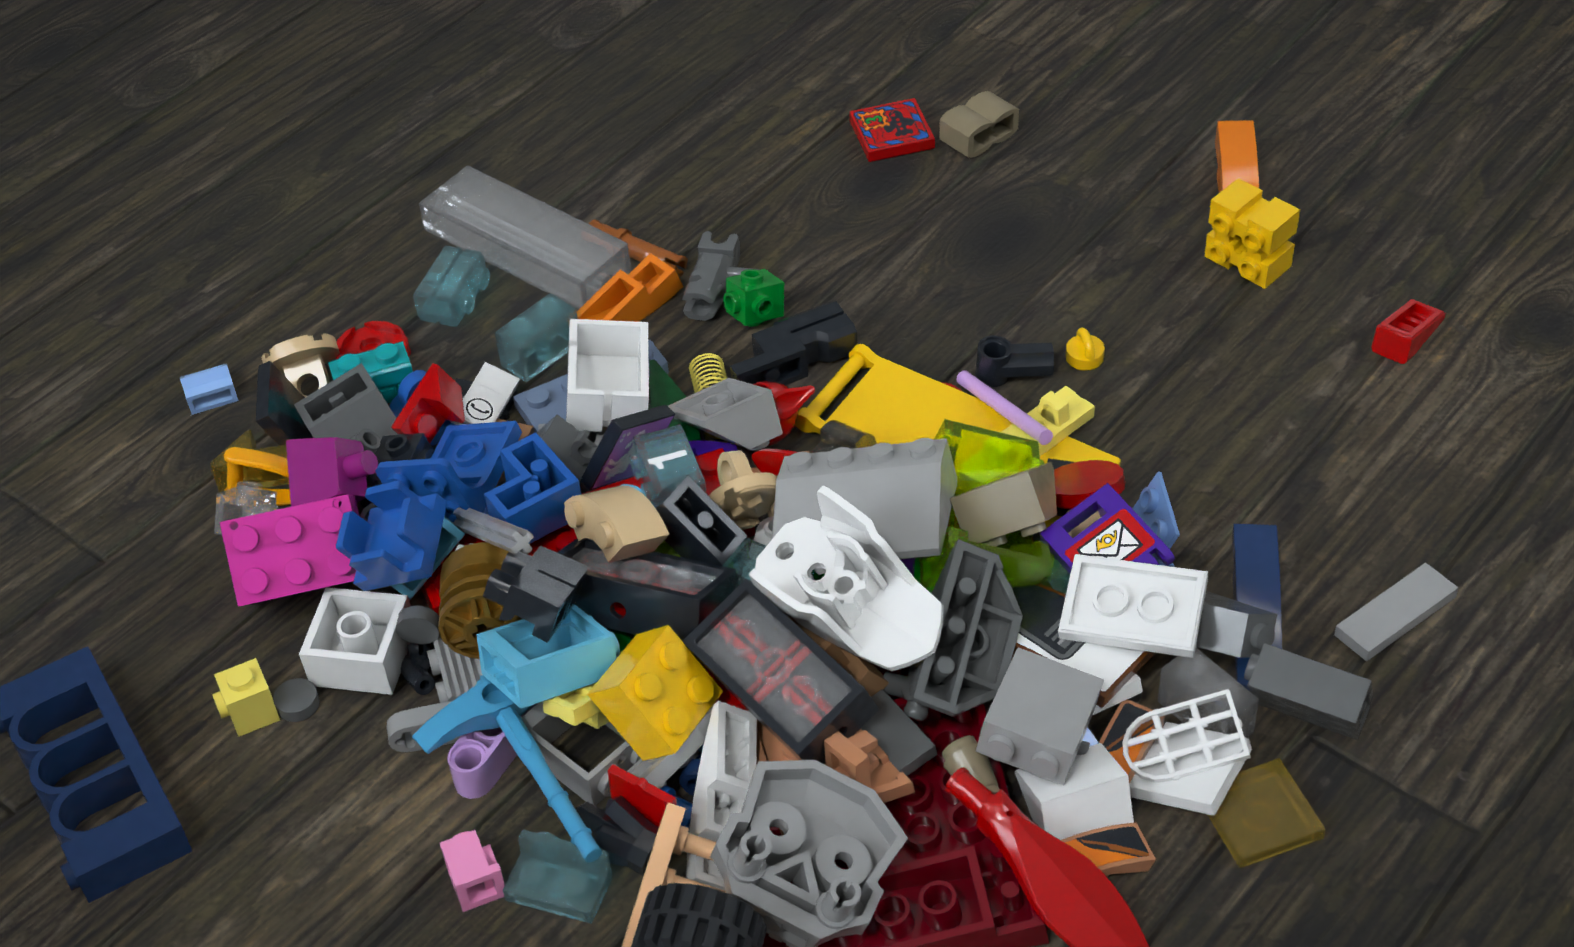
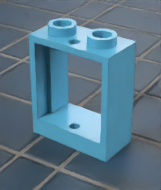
M576 605L573 606L548 643L532 636L535 624L525 619L476 634L481 673L520 709L597 683L617 659L616 657L620 655L619 643L614 633L608 631L595 621L591 615L586 614Z

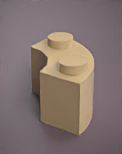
M627 485L572 496L564 502L566 521L570 527L574 528L578 541L593 540L602 549L608 563L654 552L669 535L660 514L650 500L639 490Z

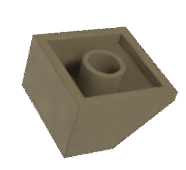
M1052 462L978 486L950 498L965 542L972 545L981 543L982 548L986 550L1008 542L1006 534L1020 530L1022 537H1026L1047 529L1045 521L1057 516L1055 476Z

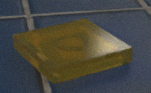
M1280 758L1239 772L1215 816L1208 815L1240 868L1323 839L1326 830Z

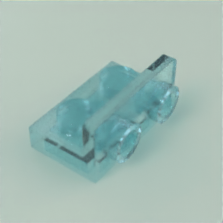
M522 830L518 837L521 854L503 889L505 900L592 924L613 878L608 853L601 849V856L597 860L588 863L584 860L576 845L571 842L559 839L548 832L535 833Z

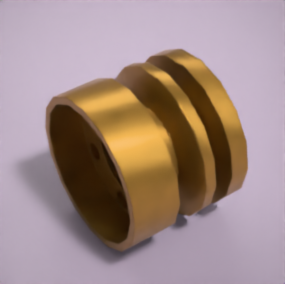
M488 542L465 545L452 552L443 562L440 574L439 633L443 642L454 652L469 658L480 659L476 634L522 619L515 615L508 621L500 620L503 606L483 597L489 576L495 569L501 570L503 561L509 552Z

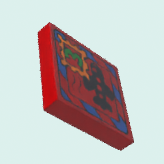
M915 98L849 111V121L868 162L935 148V137Z

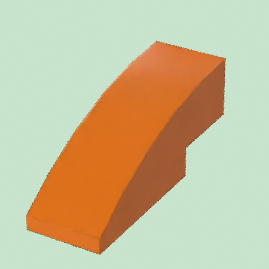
M1217 121L1215 148L1218 163L1217 184L1219 193L1237 178L1259 188L1254 121Z
M650 253L629 274L620 269L568 321L570 322V319L639 322L671 299L683 288V285L675 269Z

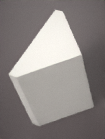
M1102 743L1090 746L1088 752L1084 755L1076 754L1064 785L1038 777L1022 769L1015 771L1033 822L1060 840L1106 826L1134 823L1128 774Z

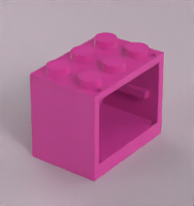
M347 494L219 522L238 607L354 581L356 570L349 565L350 559L336 549V543L343 514L353 511L359 515L355 496Z

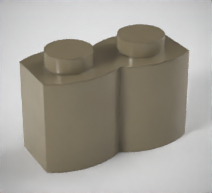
M990 91L981 92L970 98L966 105L956 106L943 114L940 118V140L969 158L976 157L984 153L993 143L1005 141L1018 130L1019 109Z

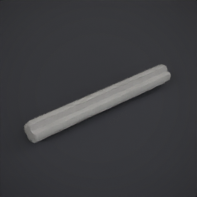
M457 508L453 512L456 516L453 524L466 534L513 554L521 552L527 555L533 549L529 542L534 536L526 529L471 508L467 510Z

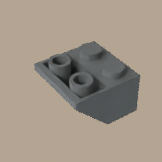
M362 363L294 404L314 438L338 437L350 439L362 429L373 431L377 434L380 441L383 436L398 435L391 428L396 420V416Z

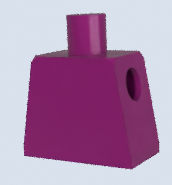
M338 437L286 440L291 507L347 494L355 496L356 503L365 499L367 489L366 476L376 473L378 460L372 451H364L361 441Z

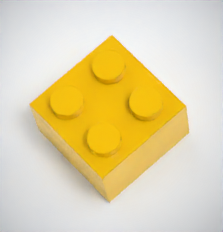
M666 625L636 634L587 695L644 761L675 754L723 691L672 628Z

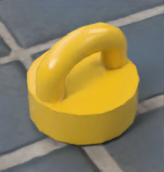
M1081 327L1077 330L1076 336L1072 337L1066 345V361L1070 366L1078 370L1085 371L1098 368L1104 360V344L1099 338L1090 335L1087 329Z

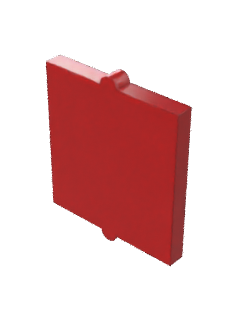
M614 764L607 770L611 798L624 797L652 824L659 827L667 803L677 805L676 797L651 785L645 778H638Z

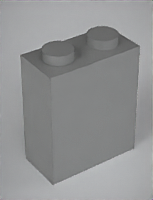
M1018 647L984 719L975 752L1025 770L1038 777L1064 785L1094 713L1104 679Z

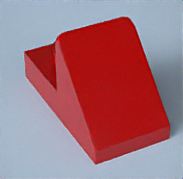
M432 363L391 426L398 434L424 433L429 443H431L445 420L458 423L465 422L461 386L438 364Z

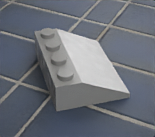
M920 438L913 442L898 444L883 442L871 447L854 449L839 447L827 452H797L790 456H784L776 479L772 539L784 524L800 518L807 517L821 521L822 513L817 499V491L823 485L837 493L871 519L878 534L889 544L899 559L941 555L952 508L950 498L954 497L958 482L947 438L934 440ZM793 553L788 554L784 559L790 558Z

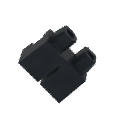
M540 546L533 556L521 552L516 554L508 552L501 570L495 569L489 576L483 597L503 606L500 620L508 621L515 615L535 624L532 636L548 643L578 601L589 566L543 546Z

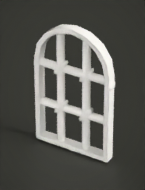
M1229 689L1161 709H1154L1136 718L1127 728L1122 741L1123 755L1130 769L1140 778L1155 783L1176 781L1182 777L1251 758L1241 728L1242 721L1238 719ZM1227 697L1230 710L1203 718L1200 717L1197 706ZM1190 708L1193 718H1190L1189 722L1163 729L1160 721L1161 716ZM1230 717L1234 718L1237 733L1207 740L1204 727L1208 726L1207 724ZM1151 719L1153 720L1155 729H1152L1151 733L1131 738L1132 734L1141 724ZM1196 727L1200 741H1196V744L1169 751L1166 738H1170L1169 735ZM1158 738L1162 752H1158L1157 756L1132 763L1128 747ZM1241 740L1244 752L1218 760L1213 759L1211 750H1214L1215 746ZM1203 750L1207 763L1175 771L1173 761H1176L1177 757ZM1165 761L1169 774L1153 775L1143 772L1139 768Z

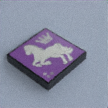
M662 405L611 420L581 477V482L589 490H593L643 474L649 463L648 460L652 458L675 413L667 405Z

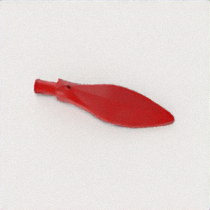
M964 767L953 773L946 783L945 791L952 794L978 817L977 828L1002 853L1034 911L1059 938L1070 947H1149L1126 901L1107 876L1089 858L1029 819L1003 789L995 794L992 793Z

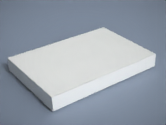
M1075 554L1058 629L1059 639L1194 658L1208 583V571Z

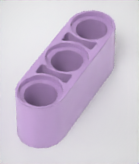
M534 704L532 707H530L522 716H524L537 704ZM500 727L461 735L451 747L448 753V765L455 789L462 797L474 799L486 795L517 756Z

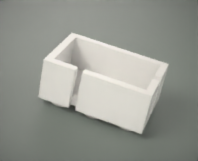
M570 319L566 422L572 424L578 431L602 432V427H608L613 419L648 410V322Z

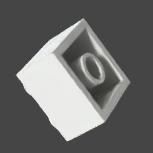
M326 587L299 653L308 680L315 687L393 695L401 673L402 661L408 653L407 645L409 642L402 639L396 632L399 612L410 606L408 596Z

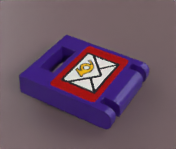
M1109 483L1048 526L1047 529L1040 532L1043 545L1069 574H1071L1075 554L1159 565L1152 556L1155 553L1166 566L1175 561L1171 550ZM1099 512L1101 518L1077 536L1072 538L1068 534L1094 513Z

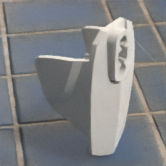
M822 485L817 491V499L822 513L821 521L803 517L784 524L756 558V567L748 574L755 587L781 611L787 613L802 626L832 644L877 666L895 671L924 660L936 651L943 625L944 606L914 578L889 544L878 534L872 520L826 486ZM793 553L790 558L784 559L788 554ZM815 570L817 574L825 575L820 580H815L811 572Z

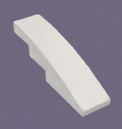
M717 701L713 705L694 791L689 829L691 834L717 842L731 813H741L752 774L756 768L757 718L749 711L721 701ZM687 853V879L726 891L724 880L714 861Z

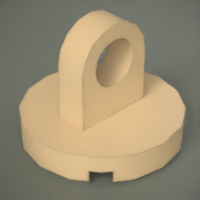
M323 334L321 335L323 340L315 341L313 335H303L272 346L273 348L269 350L270 356L268 353H264L261 358L263 363L271 361L302 394L301 384L308 377L314 376L318 378V389L330 383L325 363L334 359L339 354L336 339L332 335Z
M741 450L722 452L719 455L717 464L718 479L721 486L712 491L709 497L741 530L752 528L759 524L758 518L768 513L769 518L773 517L777 475L772 473H753L745 453Z

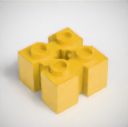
M1237 178L1211 199L1208 223L1211 224L1213 230L1207 234L1204 257L1227 269L1233 265L1237 266L1243 278L1266 289L1292 266L1295 244L1288 240L1297 233L1300 209L1277 197L1267 201L1262 198L1263 190Z

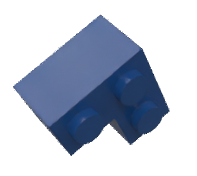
M535 432L500 450L506 483L484 493L488 515L530 531L534 537L529 544L568 524L565 518L564 502L572 496L581 494L579 480Z

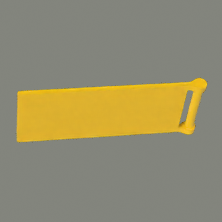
M857 344L849 352L848 361L808 407H803L798 411L795 423L796 427L805 433L816 432L853 449L871 447L883 442L898 444L913 442L920 438H930L932 440L947 438L954 466L983 445L984 438L994 431H997L999 434L1013 424L979 398L876 355L864 344ZM871 368L826 421L819 417L860 369ZM1067 436L1020 472L1045 464L1048 458L1071 462L1103 460L1116 463L1119 466L1121 459ZM958 480L955 494L959 495L971 490ZM1055 516L1045 521L1046 527L1053 524L1062 516Z

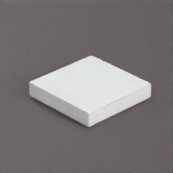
M1166 722L1163 729L1179 724ZM1196 728L1169 735L1170 738H1166L1170 752L1195 745L1196 741H1200ZM1205 730L1208 741L1230 735ZM1158 738L1154 741L1144 759L1157 756L1158 752H1162ZM1245 738L1250 753L1252 750L1249 738ZM1240 739L1215 746V749L1211 750L1214 760L1244 752ZM1203 750L1177 757V760L1173 761L1175 771L1207 763ZM1246 760L1182 777L1176 781L1155 783L1142 779L1135 774L1129 784L1130 795L1132 798L1215 816ZM1165 761L1139 768L1141 771L1153 775L1169 774Z

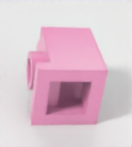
M475 830L459 833L449 840L440 842L445 864L463 912L507 896L501 869L496 861L491 845L482 847Z

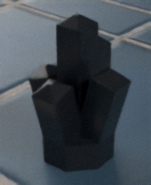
M622 796L609 799L606 807L603 809L596 807L590 802L576 807V811L586 827L590 828L593 832V838L602 851L600 856L601 862L625 866L644 876L659 827L652 824Z

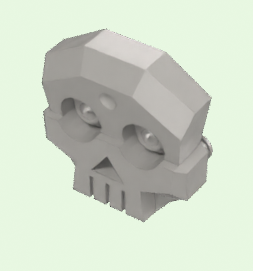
M816 760L758 761L752 774L741 813H731L710 858L714 860L724 880L726 893L747 903L763 917V923L767 925L766 933L769 934V937L781 943L783 941L789 947H816L833 938L854 934L862 935L870 923L884 892L878 881L902 849L908 837L876 791ZM770 827L780 828L784 835H774L770 831ZM834 860L844 861L848 865V869L838 868Z

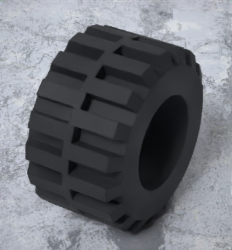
M669 883L668 885L654 887V890L649 891L631 947H762L767 925L763 923V917L754 911V908L726 892L702 885Z

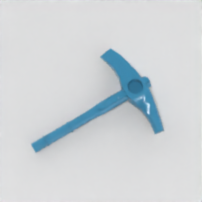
M482 675L473 688L446 705L412 736L422 749L429 754L458 736L474 731L500 727L520 760L533 775L547 798L549 807L554 809L570 835L571 843L576 845L584 860L590 863L601 856L602 851L591 835V829L586 827L568 798V792L564 791L537 742L520 717L533 705L520 709Z

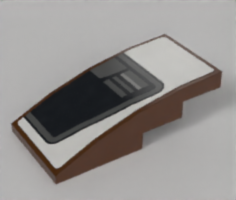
M1010 574L1006 576L1023 615L1013 656L1019 647L1104 679L1096 704L1100 708H1103L1154 655V652L1059 639L1058 629L1066 594Z

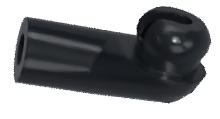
M409 642L407 645L409 653L402 661L401 674L418 694H429L435 686L434 678L429 674L431 666L427 651L431 650V643L414 644Z

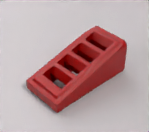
M1414 299L1409 300L1377 325L1371 349L1376 354L1400 364H1405L1443 322L1446 313Z

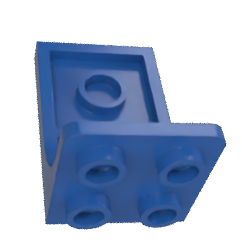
M517 421L450 425L446 427L430 459L380 462L375 472L382 484L399 481L421 497L437 493L447 501L445 517L454 522L456 516L453 512L457 508L464 510L471 508L481 513L484 512L486 508L484 493L496 487L504 471L500 450L517 442L522 431Z

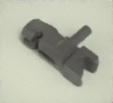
M709 231L702 234L698 245L699 256L694 270L689 277L690 283L687 284L682 300H686L683 312L688 318L703 321L713 318L723 303V297L726 293V278L740 275L744 270L753 269L737 267L740 260V241L737 234L729 235L724 243L712 242V233Z

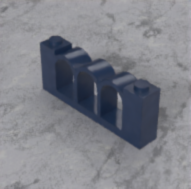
M88 646L0 686V735L8 732L20 759L29 770L30 782L43 807L49 813L51 826L68 860L60 868L71 891L81 887L88 903H91L192 852L182 825ZM99 709L102 718L54 741L35 744L47 732L93 710ZM118 749L124 760L74 784L54 787L59 779L66 774ZM141 791L146 801L145 804L96 828L87 831H74L79 823L88 816Z

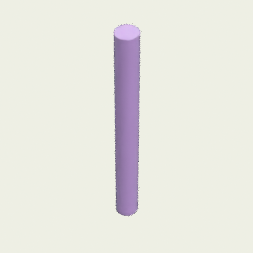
M964 370L957 375L956 380L959 385L1042 445H1047L1051 442L1053 433L971 373Z

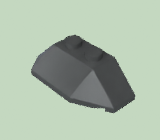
M959 539L955 542L931 593L944 606L943 625L939 643L935 653L924 660L910 665L908 682L911 701L954 717L994 700L1011 663L1023 617L1012 587L1002 571L1003 565L999 555Z

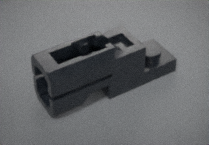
M834 300L775 322L772 327L752 334L753 357L731 365V378L750 384L768 381L788 385L808 377V364L818 360L831 363L849 356V352L858 344L857 330L854 323L846 313L844 314L843 309Z

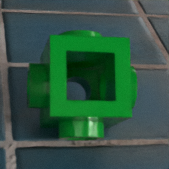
M748 269L742 271L740 275L727 277L726 293L723 297L726 312L744 326H758L763 321L783 317L784 282L766 269Z

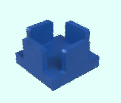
M399 481L367 488L365 498L377 507L370 509L368 521L353 511L345 512L336 543V549L350 559L349 565L356 570L353 584L363 591L432 577L447 501L437 493L422 497L418 496Z

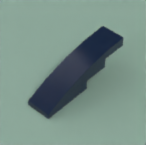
M1234 524L1232 532L1234 559L1232 577L1233 598L1236 601L1277 614L1275 638L1272 646L1282 649L1277 525ZM1235 656L1237 690L1250 691L1247 688L1249 680L1244 679L1250 657L1240 658Z

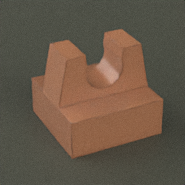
M866 730L849 738H846L837 731L825 739L826 766L871 788L870 773L879 766V759L870 751L878 747V740Z

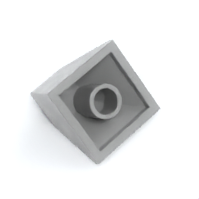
M727 378L668 405L675 413L674 419L750 451L765 448L770 444L769 440L783 434L771 389L736 379Z

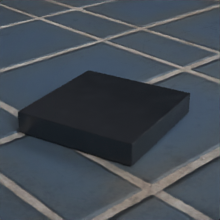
M268 361L258 367L256 422L287 453L286 440L314 437L294 406L295 403L305 397L271 361Z

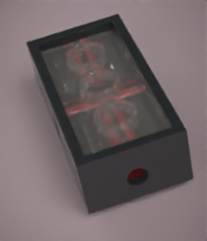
M577 538L557 552L589 566L575 605L586 614L591 615L595 621L608 631L626 632L633 634L634 637L636 634L669 625L681 641H683L736 587V569L656 551L608 563L602 549L593 540L578 541Z
M747 578L682 641L700 664L798 760H816L825 764V739L837 731L846 738L853 736L880 710L867 690Z

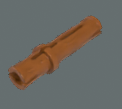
M593 219L589 222L588 226L595 228L596 232L587 228L585 230L586 241L610 249V252L615 256L622 257L625 255L642 262L652 253L675 269L679 278L684 272L677 269L676 265L684 269L687 268L688 260L686 256L678 255L632 236L631 231L625 228L615 229L601 223L599 220Z

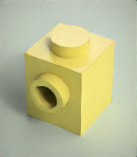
M256 658L214 674L220 691L212 694L221 718L231 717L238 737L280 721L270 690Z

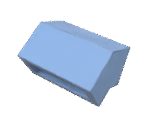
M227 364L180 377L192 415L239 401Z

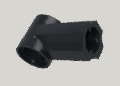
M996 335L986 336L978 343L975 377L989 387L1002 386L1009 380V377L1053 375L1054 351L1052 343L1011 344L1006 338Z

